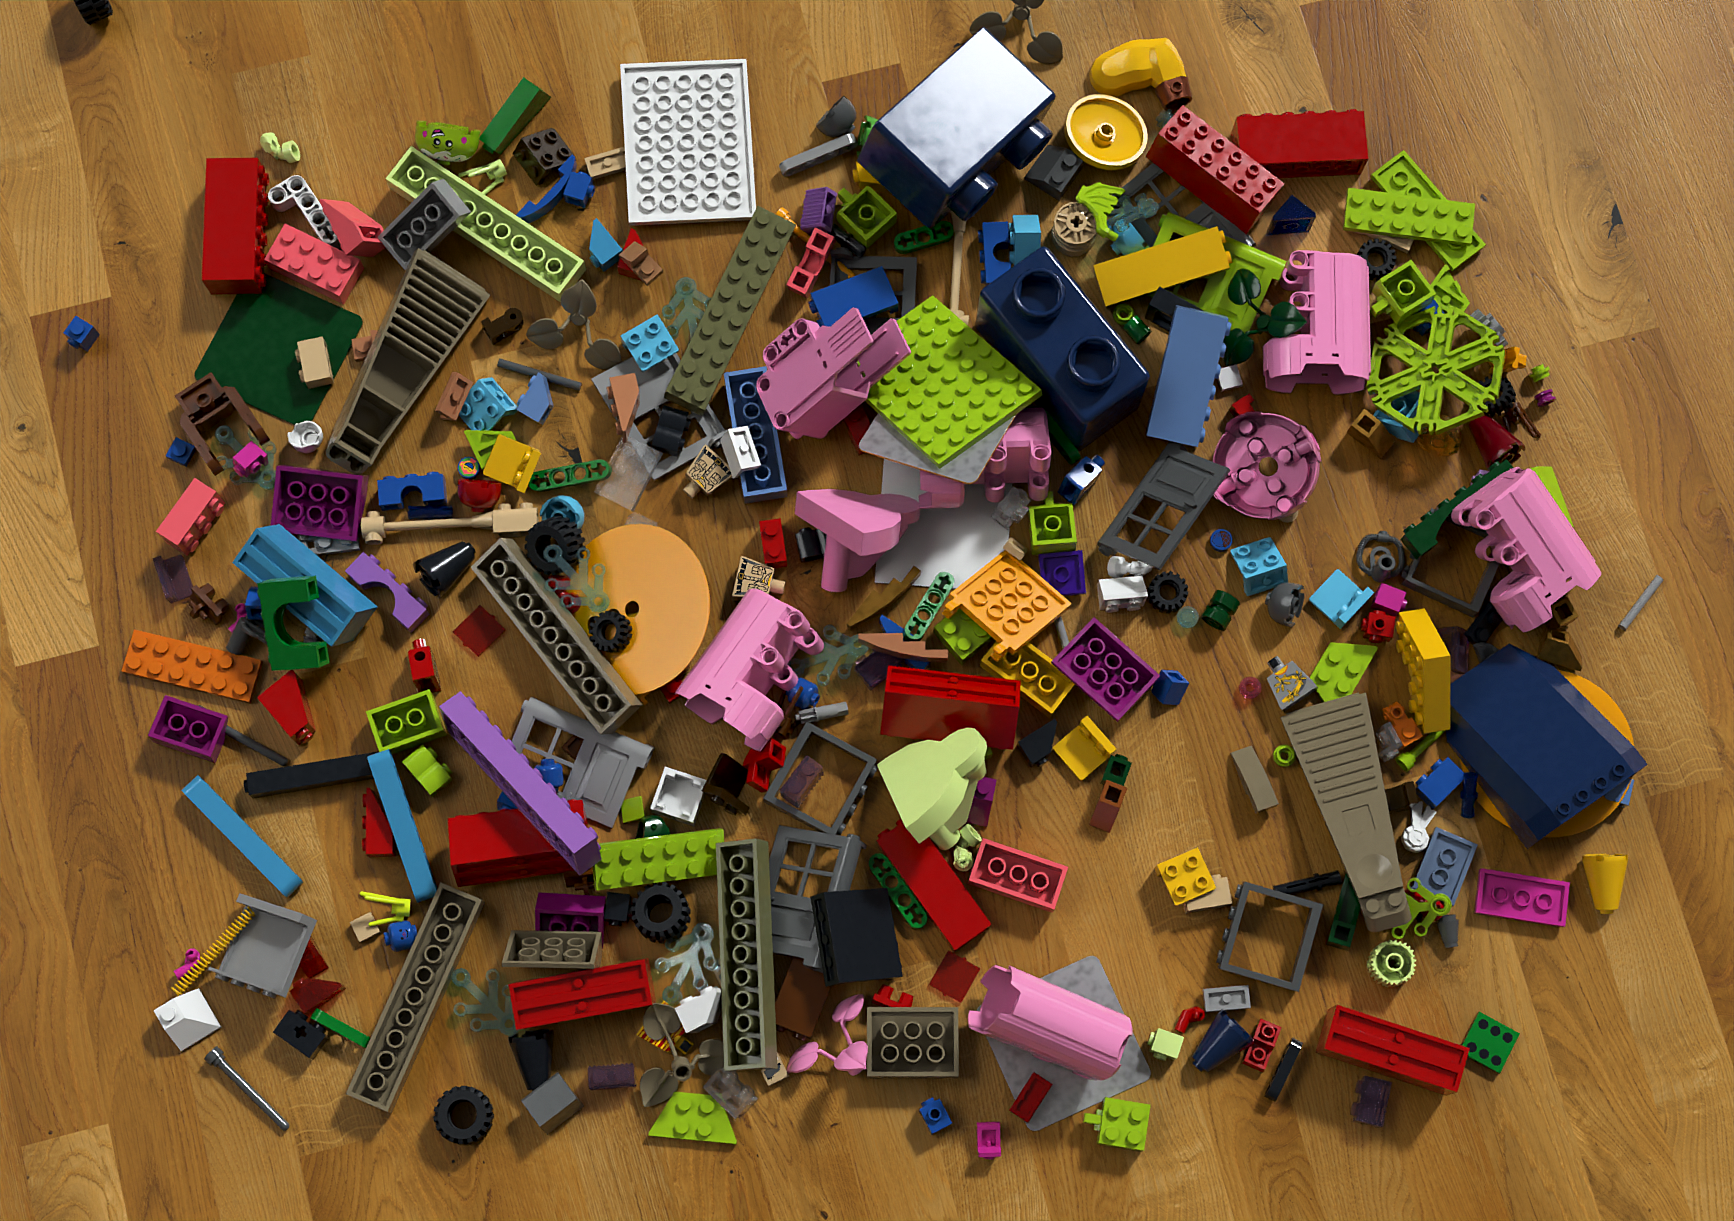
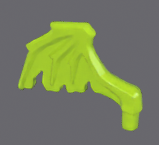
M1101 182L1087 187L1083 185L1076 196V201L1086 206L1094 216L1096 233L1102 238H1108L1115 242L1118 234L1108 228L1106 214L1110 215L1114 210L1113 207L1119 201L1112 195L1120 197L1125 193V189L1101 184Z

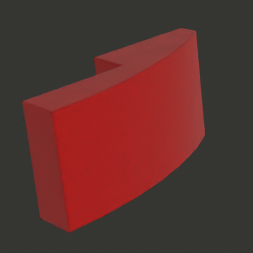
M1260 1018L1252 1036L1254 1042L1248 1047L1242 1064L1264 1072L1282 1027Z

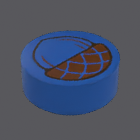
M1225 529L1214 531L1210 538L1212 548L1218 552L1227 551L1232 544V535Z

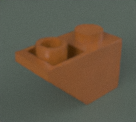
M1106 780L1090 820V826L1110 833L1127 787Z

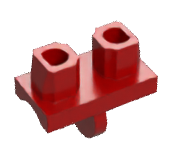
M885 984L881 986L877 994H874L872 1003L880 1007H911L913 1002V996L902 992L899 1002L891 1000L894 988Z

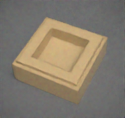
M1012 537L1009 538L1003 549L1018 560H1021L1028 551L1026 547Z
M371 912L350 922L360 943L381 933L378 925H368L369 922L375 921Z

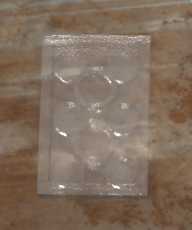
M629 436L627 442L623 443L621 437L609 461L612 468L611 476L606 480L599 481L594 492L634 511L663 453Z

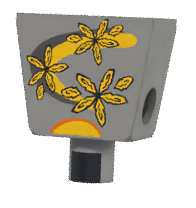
M1276 656L1267 662L1273 671V674L1267 677V680L1283 712L1318 689L1316 684L1293 661L1284 665L1280 658Z

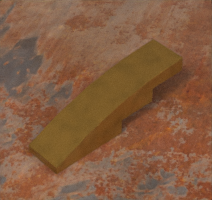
M913 566L902 582L893 578L881 594L873 589L849 620L847 628L852 630L891 606L917 580L921 570Z

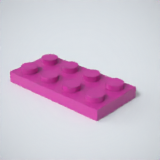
M1480 868L1474 913L1563 928L1566 924L1570 882Z

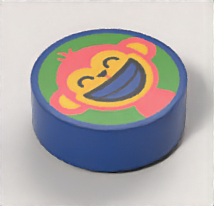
M473 457L461 459L458 463L459 474L464 479L476 478L480 473L478 461Z

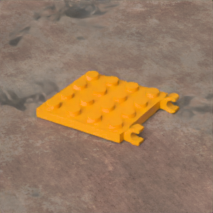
M1004 550L950 593L948 599L951 601L944 606L946 610L942 614L947 619H950L960 608L999 643L993 648L994 653L990 656L998 662L1007 651L1012 655L1018 652L1070 609L1072 603L1026 563Z

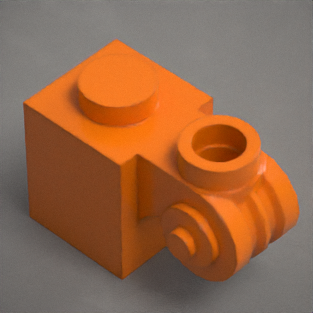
M1397 701L1389 705V707L1382 709L1384 720L1389 723L1391 722L1393 726L1388 734L1399 751L1418 742L1423 737L1413 718L1408 719L1404 712V707Z

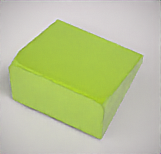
M642 796L623 801L621 806L623 823L640 821L642 817H645Z

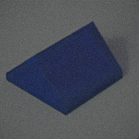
M1291 195L1273 216L1267 230V236L1309 232L1316 218V213Z

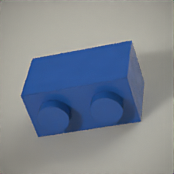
M1449 757L1444 761L1438 759L1430 767L1433 772L1428 776L1423 774L1415 782L1417 785L1415 788L1416 794L1432 810L1467 777Z

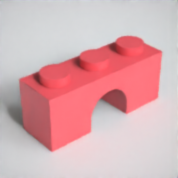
M814 228L805 246L806 251L803 259L798 266H795L786 284L789 290L808 299L836 243L834 236Z

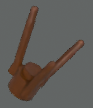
M1520 402L1513 403L1512 409L1508 407L1509 412L1502 417L1507 431L1512 434L1510 422L1514 425L1523 422L1533 438L1536 436L1538 438L1541 437V434L1527 416Z
M802 686L799 687L784 713L783 721L775 731L784 737L787 733L792 734L795 727L800 723V721L795 720L790 724L792 720L788 716L803 691ZM785 690L782 691L778 702L780 708H782L785 699Z

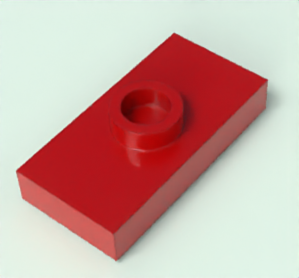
M1033 1072L1009 1111L1029 1123L1053 1084Z

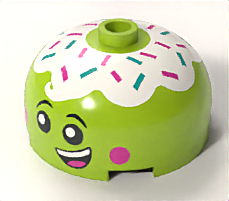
M427 121L416 122L415 142L417 147L424 155L438 159V164L450 165V162L468 160L478 149L480 130L474 129V131L471 130L469 132V128L439 122H431L426 125Z

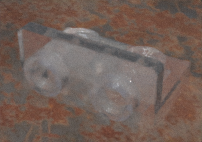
M1388 722L1379 728L1375 737L1378 746L1381 749L1384 748L1378 754L1379 761L1383 760L1384 763L1395 758V755L1399 754L1398 750L1403 746L1391 722Z

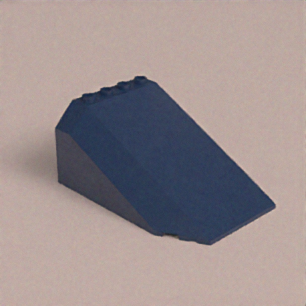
M1510 643L1450 684V730H1446V741L1526 849H1529L1564 822L1648 765L1636 748L1554 666Z

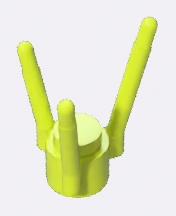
M360 892L361 896H365V900L392 904L391 914H396L394 917L369 922V926L404 921V917L410 916L411 899Z

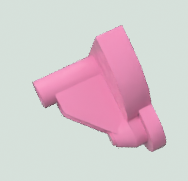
M836 489L798 491L795 515L827 534L821 587L831 592H842L847 589L848 579L863 576L887 550H890L899 542L907 531L909 524L916 523L919 520V502L910 497L897 494L867 495L855 491Z

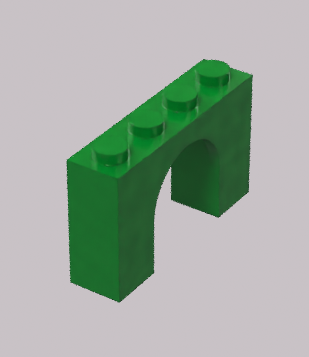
M316 575L268 579L257 583V594L261 602V618L264 621V637L268 646V661L271 664V671L319 668L329 664L326 641L308 643L296 641L288 634L283 622L284 611L289 603L309 602L319 598Z

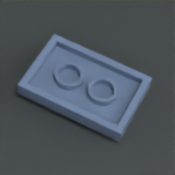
M1435 827L1415 878H1418L1421 881V885L1434 895L1438 893L1447 895L1453 907L1478 844ZM1413 881L1411 887L1414 889L1418 888V883Z

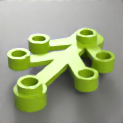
M1411 878L1407 883L1408 890L1417 892L1427 902H1418L1405 892L1412 919L1404 925L1393 927L1392 936L1396 939L1403 938L1406 934V929L1419 912L1429 911L1424 920L1418 922L1414 927V932L1417 936H1425L1428 932V927L1437 916H1444L1451 910L1452 903L1450 898L1442 893L1434 895L1421 885V881L1418 878ZM1416 881L1418 888H1412L1410 882ZM1443 901L1444 907L1438 908L1436 902ZM1420 925L1424 926L1425 932H1418L1417 927ZM1395 929H1402L1403 934L1397 935Z

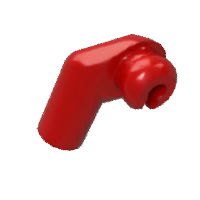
M1191 1007L1183 1010L1174 1030L1185 1034L1189 1023L1202 1021L1205 1018L1204 1010L1200 1007Z

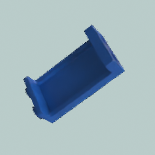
M883 266L810 293L811 301L808 302L812 314H817L819 320H816L820 327L822 325L832 326L853 307L859 310L864 320L889 310L890 314L897 312L899 305Z

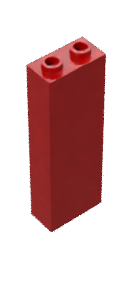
M899 819L896 822L897 826L892 830L887 828L877 835L879 839L876 840V845L888 858L929 919L955 953L990 928L992 924L931 839L928 837L919 844L906 829L902 819Z

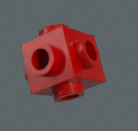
M1379 610L1369 612L1361 622V631H1364L1363 638L1369 639L1371 643L1390 642L1394 635L1396 616L1386 615V612Z

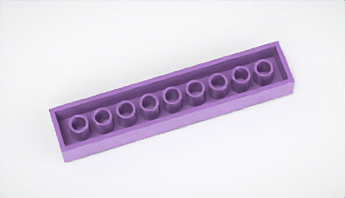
M460 691L439 706L447 732L579 875L602 860L599 851L601 847L597 842L598 835L591 827L587 828L580 814L577 812L573 813L570 810L571 807L567 800L563 797L560 799L556 795L557 792L551 783L546 784L542 780L543 776L537 768L532 769L529 766L530 763L526 756L522 753L519 755L510 739L505 740L502 737L503 734L497 725L492 726L489 723L490 720L486 713L482 710L479 712L476 709V704L471 697L468 696L466 698Z

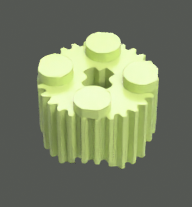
M1389 940L1377 945L1370 952L1371 955L1368 956L1367 969L1371 973V977H1374V981H1378L1377 984L1382 983V986L1395 987L1407 982L1414 975V967H1416L1414 962H1416V959H1413L1415 957L1413 955L1414 950H1410V946H1406L1407 943L1402 944L1401 941ZM1393 959L1396 962L1394 964L1396 968H1391L1388 965V961Z

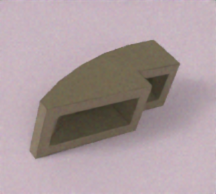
M1252 746L1230 753L1255 814L1276 807L1279 804Z

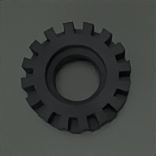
M1375 239L1374 242L1368 240L1357 253L1358 256L1367 261L1369 280L1373 281L1376 278V281H1378L1381 277L1386 276L1392 271L1396 263L1395 250L1390 249L1392 246L1390 243L1385 245V240H1382V242H1379V239ZM1371 253H1378L1383 257L1384 262L1381 266H1372L1368 262V256Z
M1488 376L1484 378V383L1481 380L1478 382L1485 388L1490 386L1492 381ZM1502 376L1499 391L1503 393L1495 400L1496 403L1493 404L1489 401L1484 403L1489 410L1487 414H1490L1491 417H1495V413L1501 416L1502 411L1505 413L1509 412L1508 407L1512 409L1514 406L1512 402H1516V393L1511 382L1506 377L1503 378Z
M1165 571L1160 575L1157 574L1148 587L1149 603L1153 604L1155 610L1156 608L1160 609L1159 612L1161 613L1163 611H1166V613L1176 612L1184 605L1189 591H1187L1188 585H1185L1186 580L1184 578L1181 579L1178 573L1174 575L1172 571H1169V573ZM1163 585L1173 586L1176 590L1175 598L1172 600L1163 599L1159 592L1160 588Z
M611 611L599 613L600 617L595 616L593 619L596 622L590 623L593 630H589V634H593V636L589 637L590 641L594 642L593 645L598 647L599 650L617 653L619 649H625L623 644L628 645L630 641L627 638H632V634L628 633V631L632 630V626H628L630 621L625 619L624 615ZM609 624L616 626V634L612 640H607L605 637V630Z

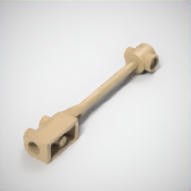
M951 211L955 236L949 310L968 325L969 315H964L963 311L958 310L962 244L966 221H962Z
M528 502L521 503L519 509H511L510 504H499L498 510L472 516V518L386 522L385 516H380V512L369 511L367 512V517L361 518V532L365 543L370 545L383 543V538H386V531L471 526L473 528L492 529L495 538L526 537V535H529V529L539 522L538 508H533V504Z

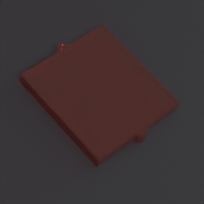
M479 605L452 632L463 642L464 647H468L479 657L506 630L495 620L494 615H490Z
M948 950L929 985L942 992L943 996H949L962 1003L981 968L966 961V957L961 958Z

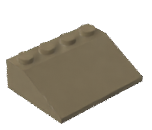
M511 930L502 960V967H600L602 959V933Z
M867 1007V1078L958 1079V1007Z

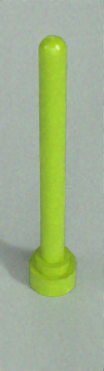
M1446 730L1431 732L1410 752L1401 753L1395 759L1396 763L1404 771L1408 772L1414 767L1416 758Z

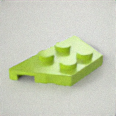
M1329 643L1309 677L1318 687L1316 692L1322 703L1353 693L1378 650L1377 646Z
M674 1092L649 1131V1136L737 1144L721 1097L716 1095Z

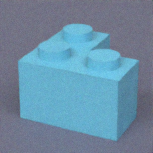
M1013 215L1012 223H1008L1010 245H1013V251H1009V262L1013 264V267L1041 247V230L1038 215Z

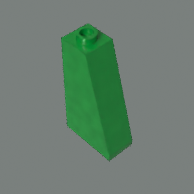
M523 77L481 134L479 140L484 143L482 147L491 154L495 151L501 155L550 100L551 96Z

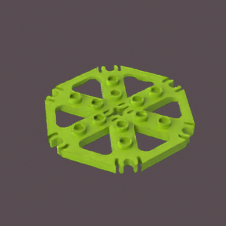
M1433 306L1408 317L1397 325L1396 323L1388 325V328L1384 329V333L1388 337L1386 339L1377 337L1379 344L1374 341L1371 357V375L1366 385L1369 395L1378 394L1372 398L1375 408L1415 433L1416 426L1418 434L1422 433L1424 427H1429V434L1433 435L1434 427H1436L1435 433L1438 435L1484 416V412L1487 413L1489 411L1484 403L1489 401L1495 404L1494 396L1498 399L1505 360L1503 344L1494 346L1495 343L1500 342L1497 332L1457 307L1454 315L1453 306H1450L1449 312L1446 314L1442 313V306H1438L1437 314H1435L1436 307ZM1430 323L1431 331L1427 350L1403 335L1404 332L1420 324ZM1465 325L1481 336V339L1451 351L1456 326ZM1386 355H1391L1410 367L1385 379H1379L1381 360ZM1484 362H1492L1494 364L1492 381L1490 386L1486 388L1463 374L1462 371ZM1436 366L1439 369V373L1435 374L1432 367ZM1420 389L1415 417L1408 418L1392 408L1391 403L1393 400ZM1444 390L1469 406L1468 412L1447 421L1440 419Z

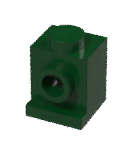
M1111 755L1100 783L1104 785L1106 780L1124 786L1132 762H1129L1128 758L1123 755ZM1118 769L1120 771V775H1114L1112 773V770Z

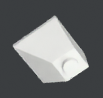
M199 988L175 997L154 1010L164 1030L180 1051H184L221 1028L220 1023Z

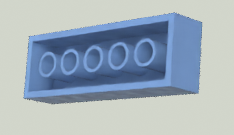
M766 366L724 373L732 428L748 426L761 463L758 469L743 471L740 474L745 504L787 497L777 429L773 426L756 389L758 378L767 371Z

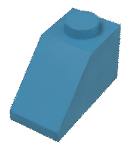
M597 218L593 220L589 246L591 257L589 259L596 268L600 267L605 272L620 260L619 254L623 250Z

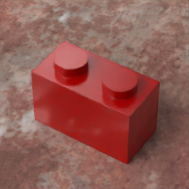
M781 518L759 521L765 565L772 568L787 567Z

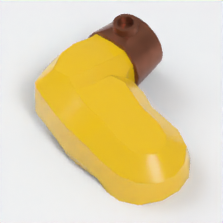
M1167 38L1139 39L1126 42L1095 59L1089 72L1092 86L1102 95L1118 97L1130 91L1153 86L1162 107L1166 111L1179 109L1182 105L1186 106L1192 101V94L1183 62L1176 48Z

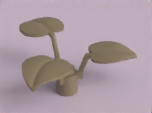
M1012 0L1015 3L1014 10L1010 11L1006 20L1002 21L1000 13L989 11L978 16L970 26L969 31L972 35L982 27H986L999 41H1002L1006 35L1004 25L1013 16L1018 20L1027 19L1033 39L1027 45L1029 55L1035 61L1046 64L1058 62L1063 58L1062 41L1058 35L1053 32L1044 31L1036 37L1034 33L1030 10L1031 8L1036 9L1040 7L1044 0Z
M583 279L566 289L561 296L560 302L562 307L568 313H571L561 327L558 328L555 320L543 318L534 322L526 333L527 338L539 347L555 349L562 344L563 335L561 331L566 328L570 321L578 326L585 324L587 343L590 347L585 350L584 356L588 363L599 369H610L623 362L619 348L611 340L597 339L594 344L591 341L590 320L588 317L595 313L597 303L593 292Z
M653 1003V1005H649L644 1013L643 1027L646 1034L653 1040H660L666 1036L674 1057L671 1064L672 1071L668 1070L665 1073L662 1068L656 1067L647 1070L642 1075L640 1091L644 1107L657 1105L669 1099L677 1091L678 1081H686L690 1078L692 1074L691 1069L695 1068L694 1065L697 1060L698 1067L704 1074L718 1075L724 1072L723 1041L719 1039H709L702 1042L699 1046L700 1054L695 1055L691 1063L685 1057H678L669 1033L676 1032L680 1027L681 1021L675 1008L666 1004Z

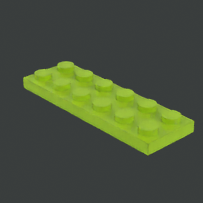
M1404 150L1370 176L1382 192L1447 200ZM1474 230L1470 246L1426 241L1452 272L1486 246Z
M1348 188L1343 230L1470 246L1472 244L1475 204Z
M718 828L598 843L601 847L599 851L602 860L593 866L594 889L597 891L717 875L716 843L724 842V829Z

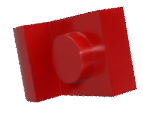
M770 738L761 752L751 748L743 762V767L748 769L746 784L761 793L768 791L770 772L784 767L786 747Z

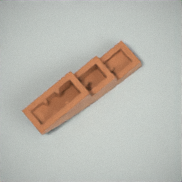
M903 633L858 634V643L881 653L922 662L947 663L948 649L926 650L925 641L903 642Z

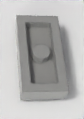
M1248 985L1202 990L1205 1012L1221 1011L1222 1009L1227 1011L1251 1008Z

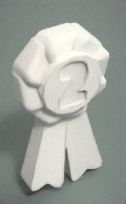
M1422 801L1411 809V826L1406 828L1401 836L1405 849L1413 853H1419L1426 849L1429 836L1425 828L1436 814V811L1431 810L1429 805L1422 814Z

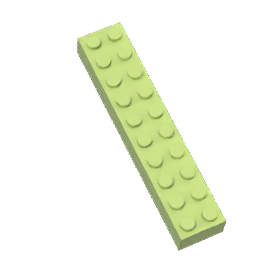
M412 146L386 177L389 188L411 203L432 182L445 179L471 211L453 231L559 302L563 292L575 285L586 271L584 260Z

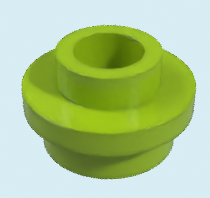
M1120 304L1113 311V318L1120 325H1125L1135 315L1133 308L1128 304ZM1122 312L1126 313V314H1127V317H1126V318H1122V317L1120 316V313H1122Z
M1543 364L1531 369L1532 373L1529 374V377L1534 382L1539 381L1550 375L1548 371L1550 368L1549 366L1544 367Z
M1280 745L1273 753L1275 763L1281 767L1290 766L1296 758L1294 749L1289 745ZM1286 753L1288 755V759L1283 760L1280 757V754Z

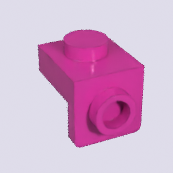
M977 1122L978 1157L994 1159L1001 1156L1000 1122Z

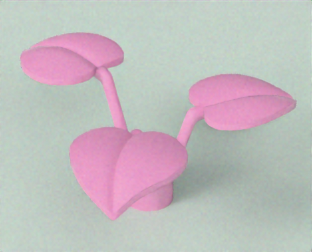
M863 994L854 995L843 1000L836 1006L832 1014V1019L835 1022H840L849 1047L844 1049L835 1058L824 1050L818 1049L819 1045L817 1042L806 1043L799 1047L791 1056L787 1066L788 1074L790 1072L799 1073L809 1069L816 1062L819 1054L834 1061V1066L837 1070L848 1071L852 1076L866 1069L868 1046L864 1041L852 1043L845 1026L846 1021L853 1020L861 1011L864 1002Z

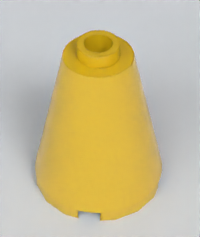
M1582 855L1595 909L1600 910V914H1614V910L1619 907L1628 855Z

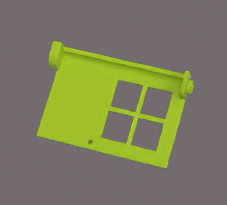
M1168 211L1167 215L1162 214L1158 224L1161 229L1153 246L1169 242L1173 232L1185 237L1209 228ZM1224 235L1226 243H1223L1225 252H1230L1232 263L1229 264L1230 269L1204 277L1209 280L1199 303L1178 295L1177 292L1180 285L1175 286L1171 293L1205 312L1227 316L1228 322L1231 323L1230 331L1239 328L1245 334V332L1250 330L1257 312L1248 302L1244 305H1236L1229 299L1228 287L1230 281L1241 268L1253 272L1260 281L1261 293L1257 298L1251 299V301L1260 308L1271 280H1279L1287 261ZM1155 293L1149 294L1147 296L1153 298Z

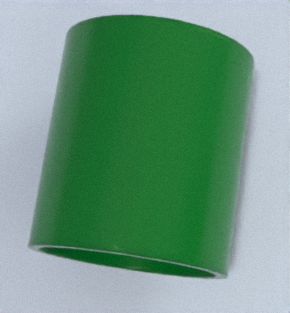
M1137 315L1130 319L1123 327L1137 344L1144 341L1152 332Z

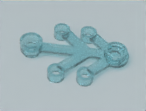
M1142 193L1135 197L1134 200L1138 207H1134L1129 196L1124 195L1118 199L1120 208L1114 209L1110 215L1106 214L1107 217H1112L1107 220V226L1112 230V225L1115 224L1118 232H1124L1130 227L1129 223L1140 217L1150 218L1154 216L1159 209V205L1154 199H1148L1147 195Z
M683 277L675 285L677 293L669 304L665 305L662 309L663 317L672 319L675 316L676 307L684 299L685 307L672 325L666 328L668 332L671 329L676 330V333L671 335L673 339L678 337V330L686 320H688L690 337L692 339L697 328L696 318L701 320L704 314L702 310L693 305L692 297L703 303L705 309L711 298L697 290V285L693 279ZM684 286H689L690 290L683 291L682 288ZM667 309H670L673 312L672 314L667 315L665 314V311Z
M223 425L217 428L215 436L221 444H228L236 453L244 448L234 438V432L229 426ZM249 429L248 436L250 438V442L253 441L259 447L258 440L256 439V437L251 436L252 432ZM222 431L228 432L226 436H220V433ZM268 441L262 446V450L268 456V464L264 468L261 465V468L256 472L257 474H250L247 478L240 476V479L234 481L233 477L238 474L232 471L230 473L231 482L235 485L258 483L263 489H273L276 471L273 469L274 454L277 450L275 444ZM267 446H273L271 451H266ZM223 455L217 457L219 462L221 460L226 461L225 465L222 466L224 470L234 467L233 459H227ZM266 475H271L269 481L264 480Z
M552 544L544 549V558L548 562H555L572 580L557 581L554 578H550L544 583L545 589L550 592L557 589L581 590L587 596L572 597L569 594H565L560 598L561 606L565 608L572 605L588 606L590 610L597 613L603 612L608 608L609 597L603 592V575L606 571L604 565L595 564L592 566L591 572L595 576L594 590L588 585V559L590 551L587 548H579L576 552V557L579 560V574L563 559L562 550L559 546ZM551 549H553L556 552L554 558H551L548 555V552ZM581 550L587 552V556L584 559L579 555ZM597 566L602 568V573L599 575L595 573ZM549 581L555 582L554 589L548 587ZM565 597L570 598L571 602L569 605L563 603ZM597 597H599L602 600V603L599 606L595 605L594 600Z
M827 625L823 629L824 637L828 640L834 639L844 645L837 648L824 642L823 653L802 660L792 658L787 665L791 667L794 663L799 664L797 669L792 668V670L800 677L804 673L805 668L827 661L823 671L817 674V683L820 686H826L830 682V676L840 656L848 654L845 663L837 669L838 676L841 679H847L851 675V668L857 656H863L869 649V647L864 645L859 648L854 647V644L858 642V635L849 637L836 631L833 625ZM833 630L834 633L832 635H827L826 631ZM842 669H847L848 673L843 675L840 673V671ZM821 676H826L827 680L822 682L819 680V678Z
M707 923L697 924L689 935L678 939L673 937V940L676 942L674 948H670L668 940L665 942V947L670 952H677L680 947L693 943L689 951L668 959L661 957L655 961V968L660 972H666L669 968L682 964L671 986L666 987L662 993L663 1000L669 1005H677L682 1000L680 988L691 968L694 975L693 986L699 991L707 988L708 981L704 978L698 959L701 947L705 955L703 960L704 967L710 971L718 967V960L714 957L710 944L714 937V930ZM705 930V935L699 937L700 931ZM714 960V964L708 967V961ZM664 961L665 967L659 968L660 963ZM699 980L704 981L701 987L697 986ZM674 991L673 997L668 998V993Z
M459 968L455 970L452 975L453 983L458 987H465L481 1004L466 1005L459 1002L454 1006V1013L460 1017L466 1014L492 1013L498 1020L482 1021L480 1018H474L470 1022V1028L474 1032L499 1029L504 1035L516 1034L519 1030H516L511 997L505 994V990L509 988V985H505L502 988V995L505 997V1013L498 1007L499 972L495 969H490L486 973L489 986V997H487L471 981V975L466 969ZM495 972L497 974V978L495 980H490V973ZM463 973L465 975V979L463 981H458V974ZM463 1005L465 1007V1011L462 1014H459L457 1012V1008ZM507 1020L513 1021L511 1028H506L505 1023ZM475 1021L481 1022L479 1029H474L473 1024Z

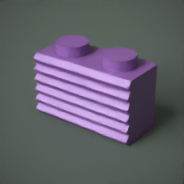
M828 187L806 190V198L803 201L804 210L800 220L801 230L811 235L814 228L831 234L837 193Z

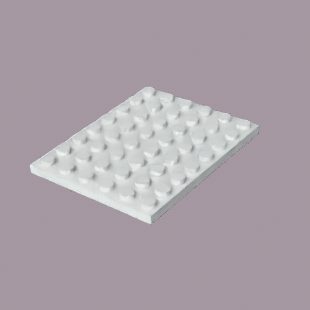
M730 59L620 64L629 226L751 220L756 210L747 60Z

